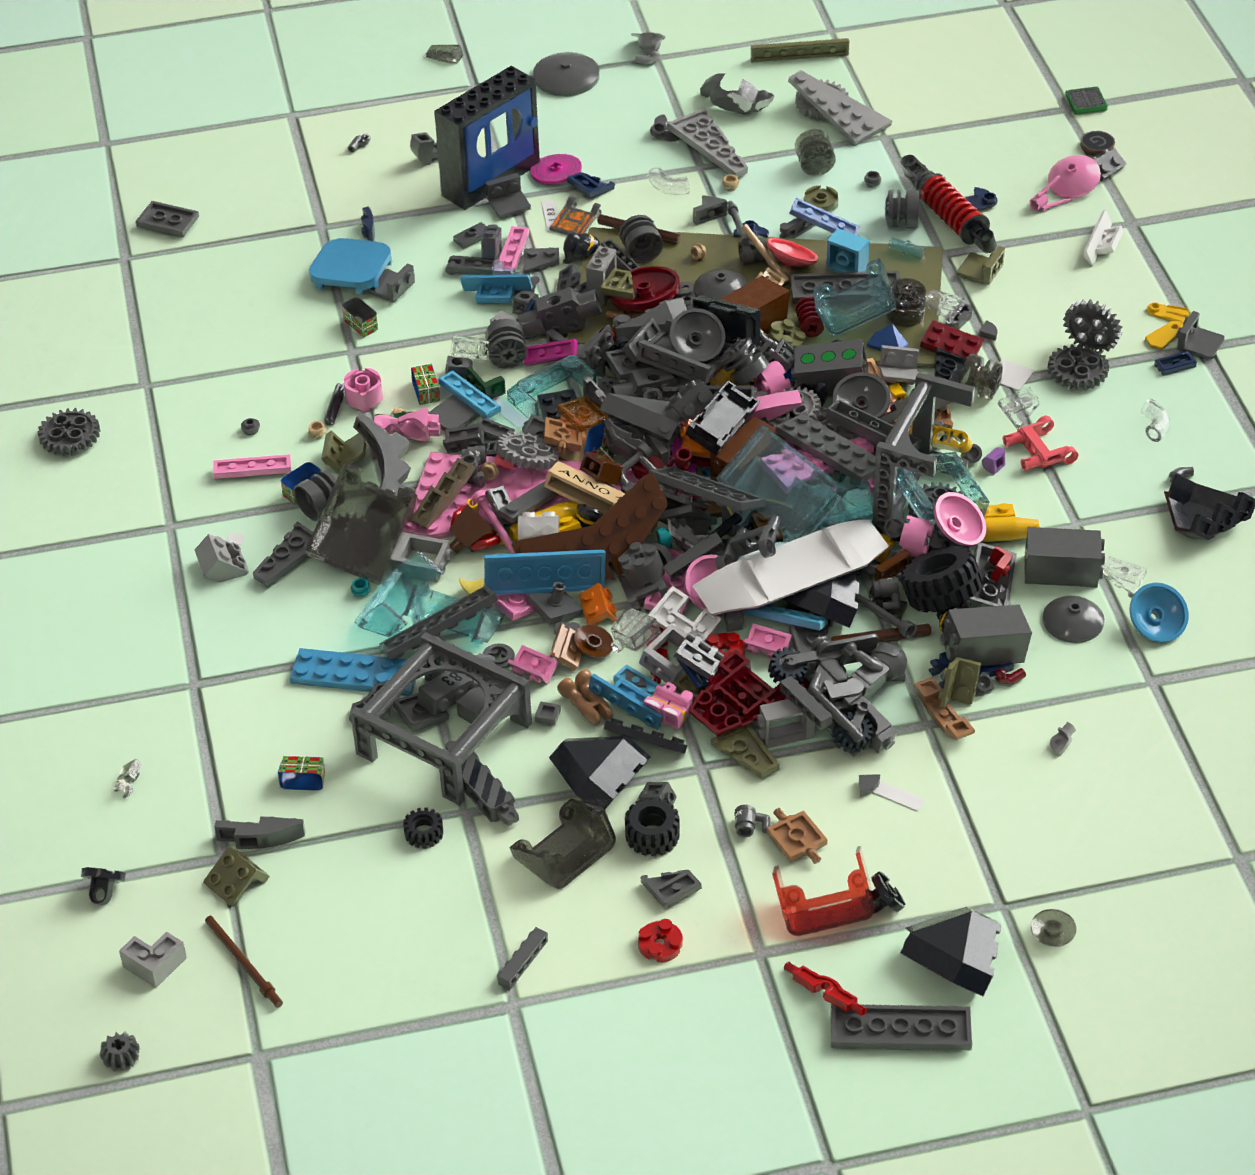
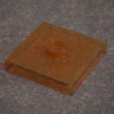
M587 396L559 404L556 409L579 432L589 430L610 418L605 413L599 411L600 408Z

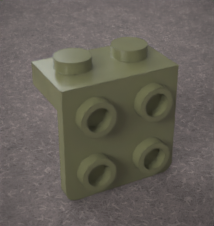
M331 430L326 433L321 460L338 473L343 469H347L357 460L359 461L364 458L367 441L358 433L344 442Z

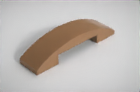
M933 677L914 684L916 692L927 712L945 734L954 740H958L975 733V729L965 717L960 718L949 703L945 708L940 707L941 700H938L941 687Z

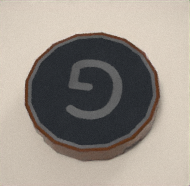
M1103 131L1087 132L1081 138V149L1089 155L1098 154L1099 156L1106 149L1110 151L1115 146L1114 137Z

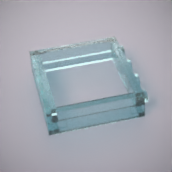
M956 452L926 454L937 457L936 472L948 471L964 496L974 502L985 517L990 501ZM897 467L896 484L918 518L936 522L934 517L935 504L931 503L913 474L919 473Z

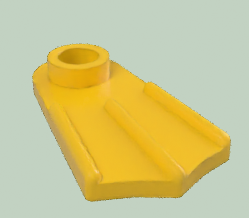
M1153 302L1146 308V312L1149 315L1167 321H1178L1183 324L1185 318L1189 317L1188 308Z
M1171 321L1145 336V340L1149 343L1150 347L1163 350L1176 338L1179 327H1183V324L1178 321Z

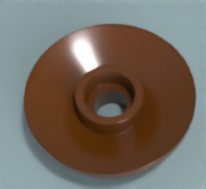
M583 625L575 632L574 642L576 647L589 657H606L614 648L612 636L602 627Z

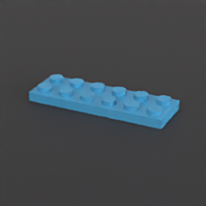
M605 550L484 555V586L486 585L496 595L552 592L555 582H561L566 586L564 592L585 591L597 583H600L605 588L606 552Z
M299 648L290 675V683L371 692L374 684L387 682L408 659H389L388 657ZM416 680L401 695H412Z

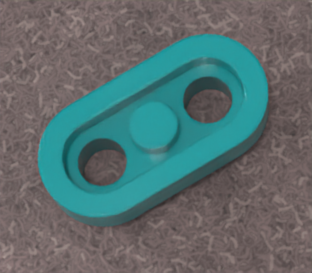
M665 527L657 529L658 544L666 546L670 552V549H673L670 530L666 531Z

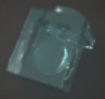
M495 260L492 266L493 275H520V272L514 271V268H504L503 271V262Z

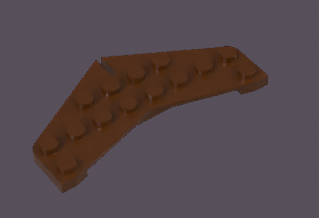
M651 472L638 480L593 525L522 539L510 545L515 554L605 550V579L616 580L608 562L611 563L617 577L620 578L623 571L618 558L629 549L632 543L640 542L642 544L666 509L667 500L654 473Z

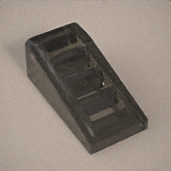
M431 45L425 56L439 61L458 64L463 57V52L460 45Z

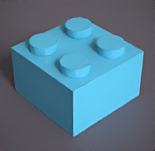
M837 229L827 240L826 268L837 273L865 272L868 269L869 240Z

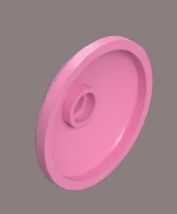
M1084 155L1068 156L1059 160L1050 169L1048 184L1059 175L1060 178L1050 187L1053 193L1063 198L1082 197L1090 193L1099 183L1100 169L1098 164L1090 157Z
M955 492L945 493L936 500L934 505L935 521L940 531L949 540L967 547L975 546L983 540L986 534V522L982 512L974 502L966 496Z
M704 555L695 559L685 573L684 585L687 595L702 610L707 607L692 586L718 570L716 558L719 555Z

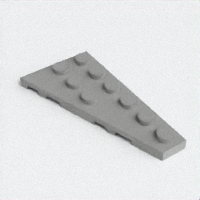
M802 70L788 78V82L854 146L892 125L893 121Z
M705 108L667 123L668 130L728 174L740 177L748 173L749 167L740 156L736 155L735 148L729 145V140L719 126L713 123V118L707 115Z

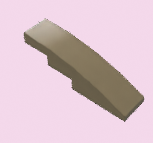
M457 458L449 473H443L436 487H430L411 520L428 529L453 502L474 472L475 467Z

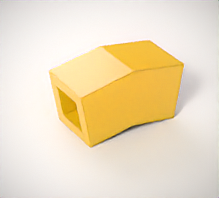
M899 383L888 385L896 401L906 398V392Z

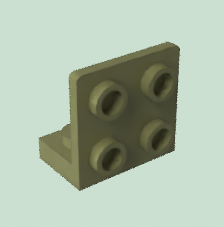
M998 246L994 252H991L990 257L970 252L958 269L957 275L990 285L1004 265L1005 248Z
M957 657L953 662L949 663L942 677V680H945L944 688L941 687L938 700H941L940 707L945 708L951 699L968 704L973 703L981 668L980 662Z
M228 846L203 883L227 904L234 906L252 881L256 882V880L266 883L270 876L242 852Z

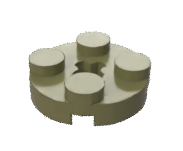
M821 185L813 186L805 191L804 201L829 212L838 207V192L826 186V189L821 188Z
M789 319L773 322L768 330V338L770 337L773 342L775 340L779 342L783 338L794 349L795 346H802L806 334Z

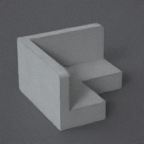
M167 931L152 946L134 936L119 950L122 966L155 988L187 958L183 941Z

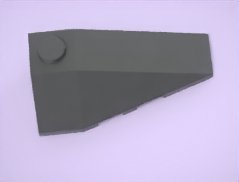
M683 298L664 300L655 308L644 311V314L636 318L633 317L615 327L616 339L620 336H627L631 339L641 326L651 318L654 319L660 330L663 331L667 319L673 321L678 314L687 310ZM624 342L620 346H625L627 343Z
M607 393L599 411L666 444H669L681 420L678 413L669 407L668 404L670 402L626 395Z

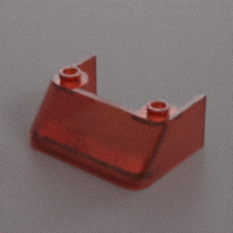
M857 846L855 853L859 869L853 870L847 879L849 890L807 900L801 887L797 885L784 887L779 865L774 866L772 875L786 928L790 934L794 936L806 935L865 921L873 916L875 905L870 877L861 846Z

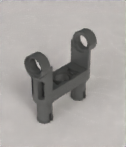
M777 515L770 516L767 525L751 531L744 527L737 528L734 537L728 541L723 555L716 558L717 569L719 570L738 561L740 556L757 550L760 551L764 558L774 556L776 553L775 543L779 536L778 528L782 521L781 518ZM753 538L757 541V544H751L747 539Z

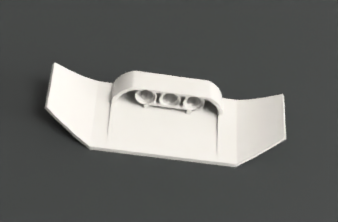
M869 519L838 523L776 546V553L772 557L764 558L761 553L731 563L703 578L692 587L712 615L759 608L864 568L886 551L889 545Z

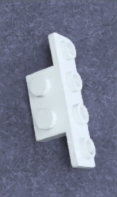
M1106 210L1101 212L1083 252L1084 258L1088 261L1089 265H1094L1098 255L1115 252L1123 234L1122 226L1111 227L1112 222Z

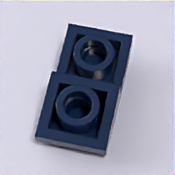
M367 206L362 208L363 215L361 220L363 227H361V232L368 241H374L373 214L370 207Z

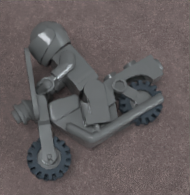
M869 634L829 642L826 636H819L812 642L810 652L800 653L801 651L799 650L794 652V648L791 647L788 651L787 647H783V650L778 649L777 652L773 653L768 666V673L770 672V678L774 677V683L792 676L801 684L805 676L814 674L807 692L813 695L815 700L832 714V720L836 721L835 724L832 722V725L825 729L834 738V744L838 742L837 747L839 749L843 747L844 752H848L854 757L858 752H861V749L864 750L868 746L870 738H872L869 747L873 748L877 753L884 749L888 750L894 745L897 731L869 700L883 687L886 681H891L901 676L906 670L907 657L901 648L888 643H881L877 646L878 636L876 634ZM856 662L863 664L850 677L846 675L844 665Z

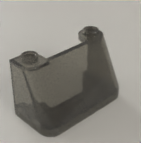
M571 798L563 804L559 811L562 825L534 847L527 840L520 839L509 847L513 857L549 886L556 889L564 888L609 852L616 843L614 830L603 807Z

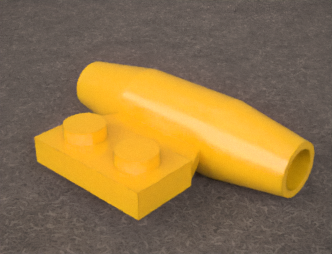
M574 501L558 503L535 512V516H542V512H555V515H559V532L581 528L580 522L576 520V508L579 504ZM518 522L509 527V534L514 542L518 541Z
M981 504L977 506L986 522V534L981 542L1024 539L1027 537L1028 527H1040L1038 519L1015 517L1013 504Z

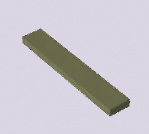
M849 38L751 45L750 59L751 62L849 55L850 41Z

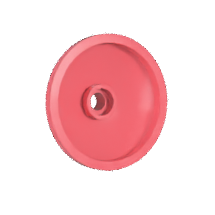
M769 238L766 243L773 256L781 261L785 267H806L814 265L818 261V256L814 252L797 243L780 238Z

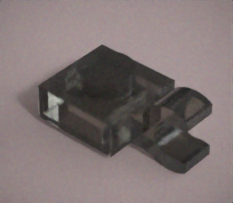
M137 759L125 764L116 782L118 784L115 785L114 791L117 792L123 788V798L132 794L131 782L136 781L140 775L139 769L142 763Z

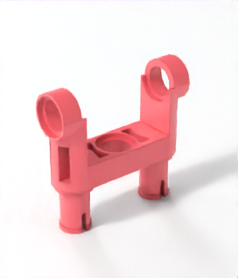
M1042 416L1036 423L1020 427L1017 432L1003 435L1002 437L1005 447L1021 443L1032 455V457L1021 459V467L1024 471L1036 467L1045 468L1061 462L1067 465L1072 464L1079 456L1076 449L1072 446H1064L1050 451L1040 439V436L1047 435L1054 427V421L1050 416Z

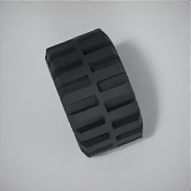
M644 798V801H636V805L632 804L629 810L626 811L625 838L628 846L634 848L636 853L642 852L644 856H647V854H651V856L660 854L661 856L665 854V851L670 852L673 850L672 846L678 844L680 837L679 815L677 809H674L673 804H667V800L662 799L660 801L658 798ZM647 826H658L656 828H647Z

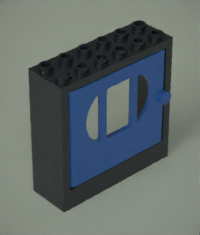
M512 65L434 111L441 196L463 210H467L486 198L485 182L516 173L522 176L530 171L532 166L540 162L536 79ZM506 112L507 144L492 153L490 121ZM483 127L485 157L480 156L477 151V140Z

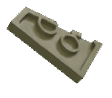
M749 724L711 739L712 746L760 778L780 770L779 763Z

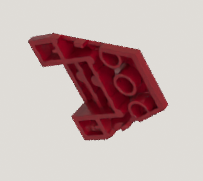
M735 649L720 661L717 666V672L709 678L708 686L704 691L701 690L691 705L689 713L719 737L757 721V715H760V705L787 700L788 698L780 691L779 684L772 688L752 672L750 660Z

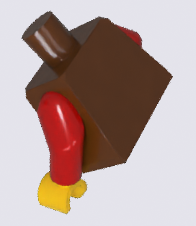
M467 500L466 505L453 512L449 531L456 538L450 543V548L456 554L464 546L471 552L480 551L499 544L505 546L501 537L496 535L497 532L477 513L478 504L472 506L473 500Z

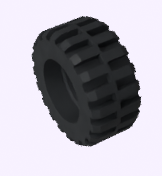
M961 546L942 547L920 555L919 558L913 559L910 564L905 566L900 579L909 605L915 610L924 613L948 610V608L959 606L962 602L965 603L970 597L976 595L983 582L974 554L969 549Z

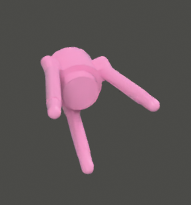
M1059 175L1037 193L1036 196L1030 199V206L1035 211L1040 209L1045 211L1048 208L1073 200L1068 198L1047 204L1048 198L1045 194L1060 178Z

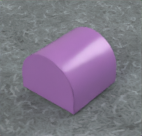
M999 447L993 449L982 459L983 468L993 475L1006 465L1005 450Z

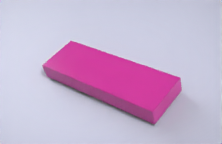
M574 338L526 346L527 356L524 364L531 366L574 359L577 354V340Z

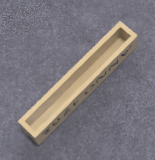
M560 461L549 470L544 487L578 504H586V507L595 508L602 514L607 512L625 495V493ZM659 521L656 522V524L654 525V527L652 528V530H651L650 533L648 534L647 538H648V537L652 534V532L657 528V525H658V522H659Z

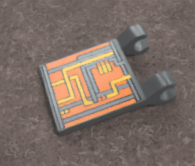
M569 196L566 205L549 228L565 235L569 233H576L577 235L586 233L596 217L602 213L600 209L601 204L594 203L591 212L577 209L576 197Z

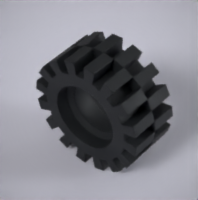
M424 807V811H421V808H417L416 813L412 810L410 815L407 814L405 816L406 820L404 819L403 821L404 835L406 841H409L411 846L415 843V848H419L422 845V849H426V845H429L431 848L434 846L433 842L438 844L439 839L442 840L444 834L442 817H440L438 812L435 813L434 809H431L429 812L426 807ZM422 825L431 826L430 829L425 831L416 830L417 827Z

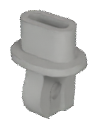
M1067 722L1063 728L1059 727L1057 729L1058 733L1050 740L1051 748L1060 756L1072 742L1071 736L1076 731L1070 722Z

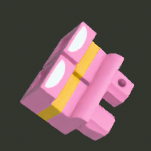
M667 682L663 687L657 685L654 694L651 697L647 696L643 702L646 706L663 716L662 723L679 730L690 714L689 709L693 701V693L684 690L679 695L676 693V686L670 682Z

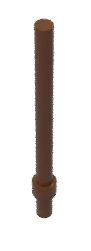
M208 916L205 919L207 925L259 986L261 994L268 998L276 1008L281 1007L283 1001L276 994L274 986L269 981L266 982L213 916Z

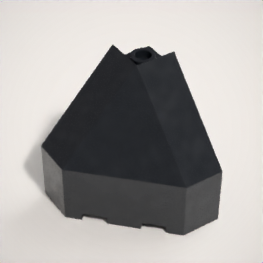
M1177 473L1174 475L1169 491H1164L1175 531L1193 539L1210 540L1218 533H1224L1235 527L1236 524L1251 519L1255 509V498L1244 492H1238V495L1235 496L1197 484Z
M860 569L780 600L787 601L850 628L858 610V603L855 602V597L859 595V582L856 581V576H859Z
M628 736L566 738L549 757L572 791L599 815L605 811L616 796L651 758Z
M963 907L906 927L910 933L905 939L900 953L950 982L983 997L994 975V968L991 967V963L997 957L999 944L995 942V936L1001 932L1002 925L971 908Z

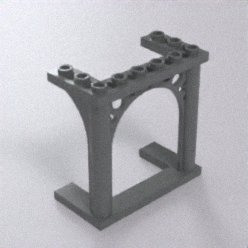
M918 372L915 389L885 442L879 441L876 446L872 524L880 534H886L884 526L890 518H898L904 524L907 523L903 510L921 475L934 477L936 471L962 479L966 478L968 460L932 450L935 400L940 398L971 407L974 402L975 387ZM911 425L912 435L922 439L919 450L912 445L909 438ZM897 467L905 469L896 485ZM899 537V538H894V540L900 542V538H901V537Z
M425 632L421 636V646L362 709L354 707L350 711L356 755L374 762L378 758L376 738L438 768L442 797L460 806L465 800L461 765L506 717L510 716V721L527 729L532 724L529 680ZM446 671L460 673L476 681L485 695V704L479 716L447 751L379 718L412 682L422 676H425V680L431 681ZM496 686L500 688V690L490 691L489 687Z

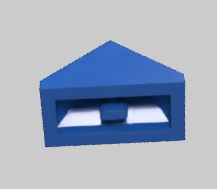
M891 324L875 332L867 342V347L880 351L882 345L907 348L908 342Z

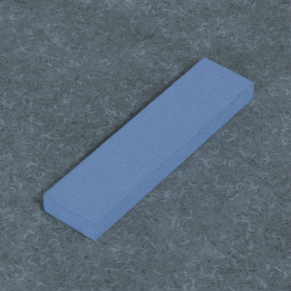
M795 198L789 214L831 233L841 229L857 235L860 226L799 198Z

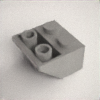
M207 534L194 549L203 575L207 578L223 582L245 576L249 573L246 561L241 553V548L234 542L230 543L219 536Z

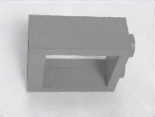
M599 246L586 267L587 291L595 289L601 305H605L609 297L606 294L600 293V287L614 268L617 269L616 249Z
M404 532L391 558L392 573L438 582L440 576L445 573L447 562L452 558L449 541ZM412 550L437 554L433 564L408 559Z
M671 624L643 650L639 664L665 683L674 682L685 671L680 664L675 666L657 653L656 650L667 640L679 648L687 634Z
M789 699L760 705V715H757L759 725L757 736L763 741L767 749L814 738L815 724ZM800 715V721L769 728V722Z

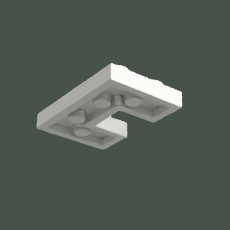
M672 586L650 612L648 619L664 630L673 624L687 635L691 632L695 636L699 635L706 642L707 637L713 634L721 624L722 618L712 615L705 608L694 622L690 621L679 613L688 602L689 596Z

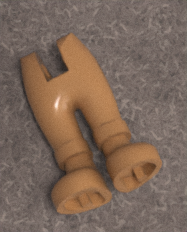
M588 669L581 670L576 675L574 682L571 678L563 679L557 686L558 692L561 696L570 699L571 703L582 713L588 722L594 725L601 723L597 711L605 720L613 717L611 708L605 699L588 688L592 675Z

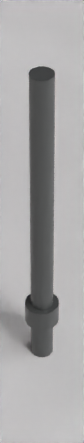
M730 200L727 202V211L733 218L742 243L746 245L749 243V239L741 229L743 224L738 214V207Z

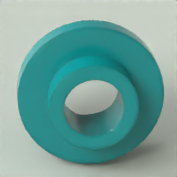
M357 578L352 582L350 589L353 595L360 597L367 595L371 590V586L366 579Z

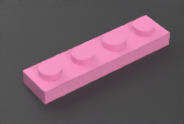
M511 226L495 269L496 275L515 274L529 235V228Z
M290 454L213 460L214 479L291 472Z

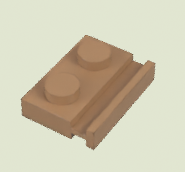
M562 623L558 627L549 657L557 658L559 663L575 671L579 666L582 652L576 647L574 642L576 631L571 628L568 630Z

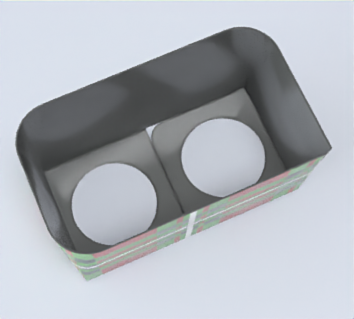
M355 297L342 304L343 320L362 337H366L379 330L377 312L363 300ZM355 317H360L362 322L358 321Z

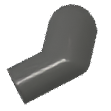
M364 133L363 135L356 136L348 145V150L355 152L358 147L368 145L371 139L370 135Z
M1178 467L1169 473L1170 482L1172 483L1175 473L1183 477L1194 476V468Z

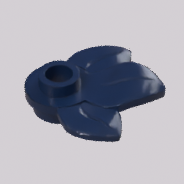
M974 187V195L965 197L977 210L986 207L991 208L997 205L998 202L994 193L979 187Z
M747 220L742 223L743 226L747 224L756 236H769V231L764 227H760L753 220ZM737 228L733 231L734 237L739 236Z

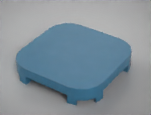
M348 238L331 240L322 247L310 265V280L316 285V289L323 290L325 285L355 288L356 294H363L362 290L372 287L375 290L379 286L378 279L386 266L392 265L391 250L388 245L381 242Z

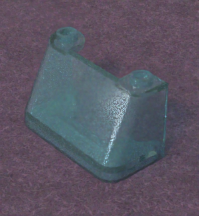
M880 257L868 263L866 272L869 277L836 292L830 284H822L813 288L816 311L830 334L841 335L895 308V297Z

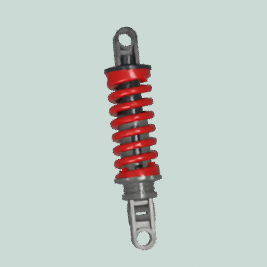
M914 155L902 157L901 165L904 175L915 186V189L919 190V199L927 204L930 209L954 230L965 244H975L984 253L994 252L997 244L993 231L989 229V219L979 212L972 203L967 201L942 174H935L933 171L928 170Z

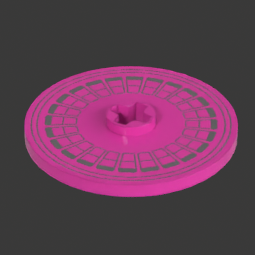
M569 154L548 155L541 158L539 163L531 167V176L534 180L543 184L567 182L568 176L581 172L582 163L577 157Z

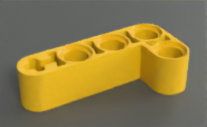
M936 425L933 427L932 447L959 453H966L971 450L972 440L964 431ZM943 435H947L946 440L940 441Z

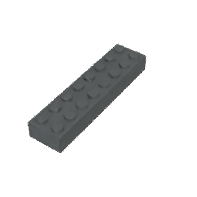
M840 399L827 408L825 419L876 444L879 441L885 442L894 426ZM909 433L912 445L919 450L922 439Z

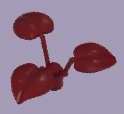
M680 448L676 452V457H672V461L667 467H671L675 463L679 469L688 471L690 465L696 463L698 467L708 468L710 467V458L692 456L688 448ZM650 456L648 458L657 469L664 468V463L659 457ZM639 461L631 467L632 473L638 480L649 473Z

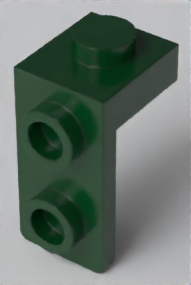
M471 366L467 367L466 380L490 399L506 394L505 379L502 376L484 382Z

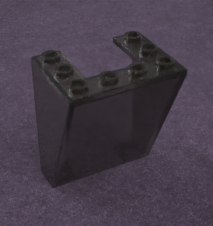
M343 464L305 553L309 557L380 586L391 563V558L415 513L418 495L415 494L414 490L404 487V489L399 487L397 496L392 490L385 489L384 491L377 488L378 485L373 482L367 481L365 483L362 481V471H359V467L353 464Z

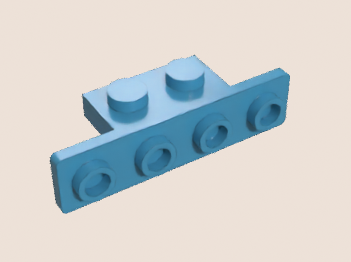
M528 274L461 275L460 277L464 291H477L475 296L476 303H511L515 291L532 290L533 287Z
M596 674L591 675L588 688L595 694L602 696L611 704L625 710L629 715L643 721L647 726L656 730L660 728L663 716L646 706L643 702L649 695L621 678L612 685Z

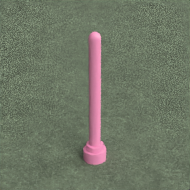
M479 490L475 492L472 496L474 504H478V507L483 509L509 552L515 554L510 545L513 542L491 509L485 491Z

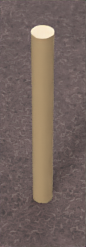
M745 224L741 228L774 272L786 279L784 284H787L790 281L788 276L749 226Z

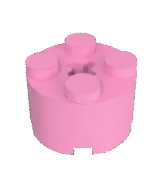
M778 361L770 362L753 379L754 384L752 385L757 387V392H767V395L783 392V389L789 391L791 388L789 378L785 380L783 375L786 371Z
M358 368L345 375V399L349 406L359 409L361 412H368L383 400L380 374L374 369L365 368V370L359 371Z
M907 516L906 519L910 521L909 524H904L899 545L902 547V551L906 549L910 552V558L917 559L920 555L928 553L929 545H927L928 538H932L935 527L931 525V521Z

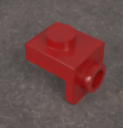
M998 546L994 548L989 558V561L996 565L990 577L998 582L1001 576H1007L1011 569L1009 564L1014 556Z

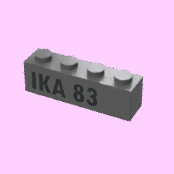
M482 653L475 655L484 660L490 661L492 664H495ZM445 672L418 688V704L435 716L455 705L470 689L480 687V685L466 675L456 672Z

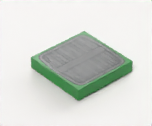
M1098 86L1065 90V96L1075 115L1107 111L1108 105Z

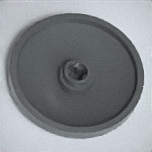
M560 52L541 59L534 67L533 77L536 79V86L548 94L574 96L591 90L598 83L599 66L592 58L584 54Z

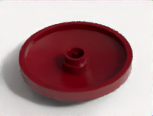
M649 266L631 270L634 299L616 296L608 297L613 306L623 310L654 308L662 301L670 300L677 295L681 286L679 276L674 270L666 267Z

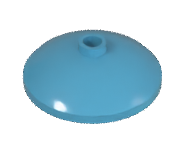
M1158 582L1146 584L1134 593L1130 601L1129 613L1134 627L1142 636L1151 641L1160 643L1172 641L1179 637L1187 627L1189 620L1187 604L1182 595L1167 584ZM1151 614H1154L1156 619H1153Z

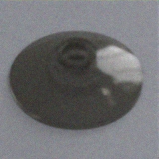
M1046 909L1033 917L1031 932L1040 943L1059 947L1070 943L1074 939L1076 923L1064 911Z

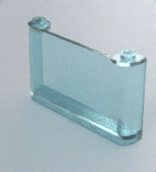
M763 424L760 425L716 477L719 483L766 499L765 506L756 508V511L767 520H769L770 516H779L782 520L779 529L785 534L783 538L787 542L813 533L847 493L839 483Z

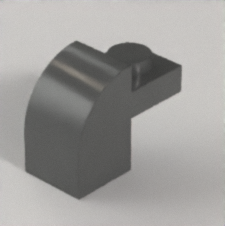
M427 132L411 134L410 149L412 153L423 164L431 165L432 158L438 159L437 142Z

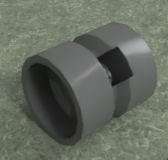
M764 237L758 238L769 252L766 239ZM750 240L746 245L742 241L738 243L739 257L743 265L754 263V260L757 262L766 261Z

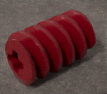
M805 297L799 300L795 305V311L801 331L807 337L819 336L824 330V324L816 299Z

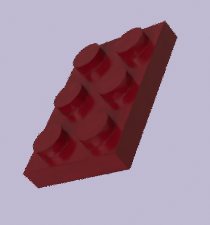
M932 320L921 341L920 347L935 353L937 348L972 360V366L983 345L984 339Z

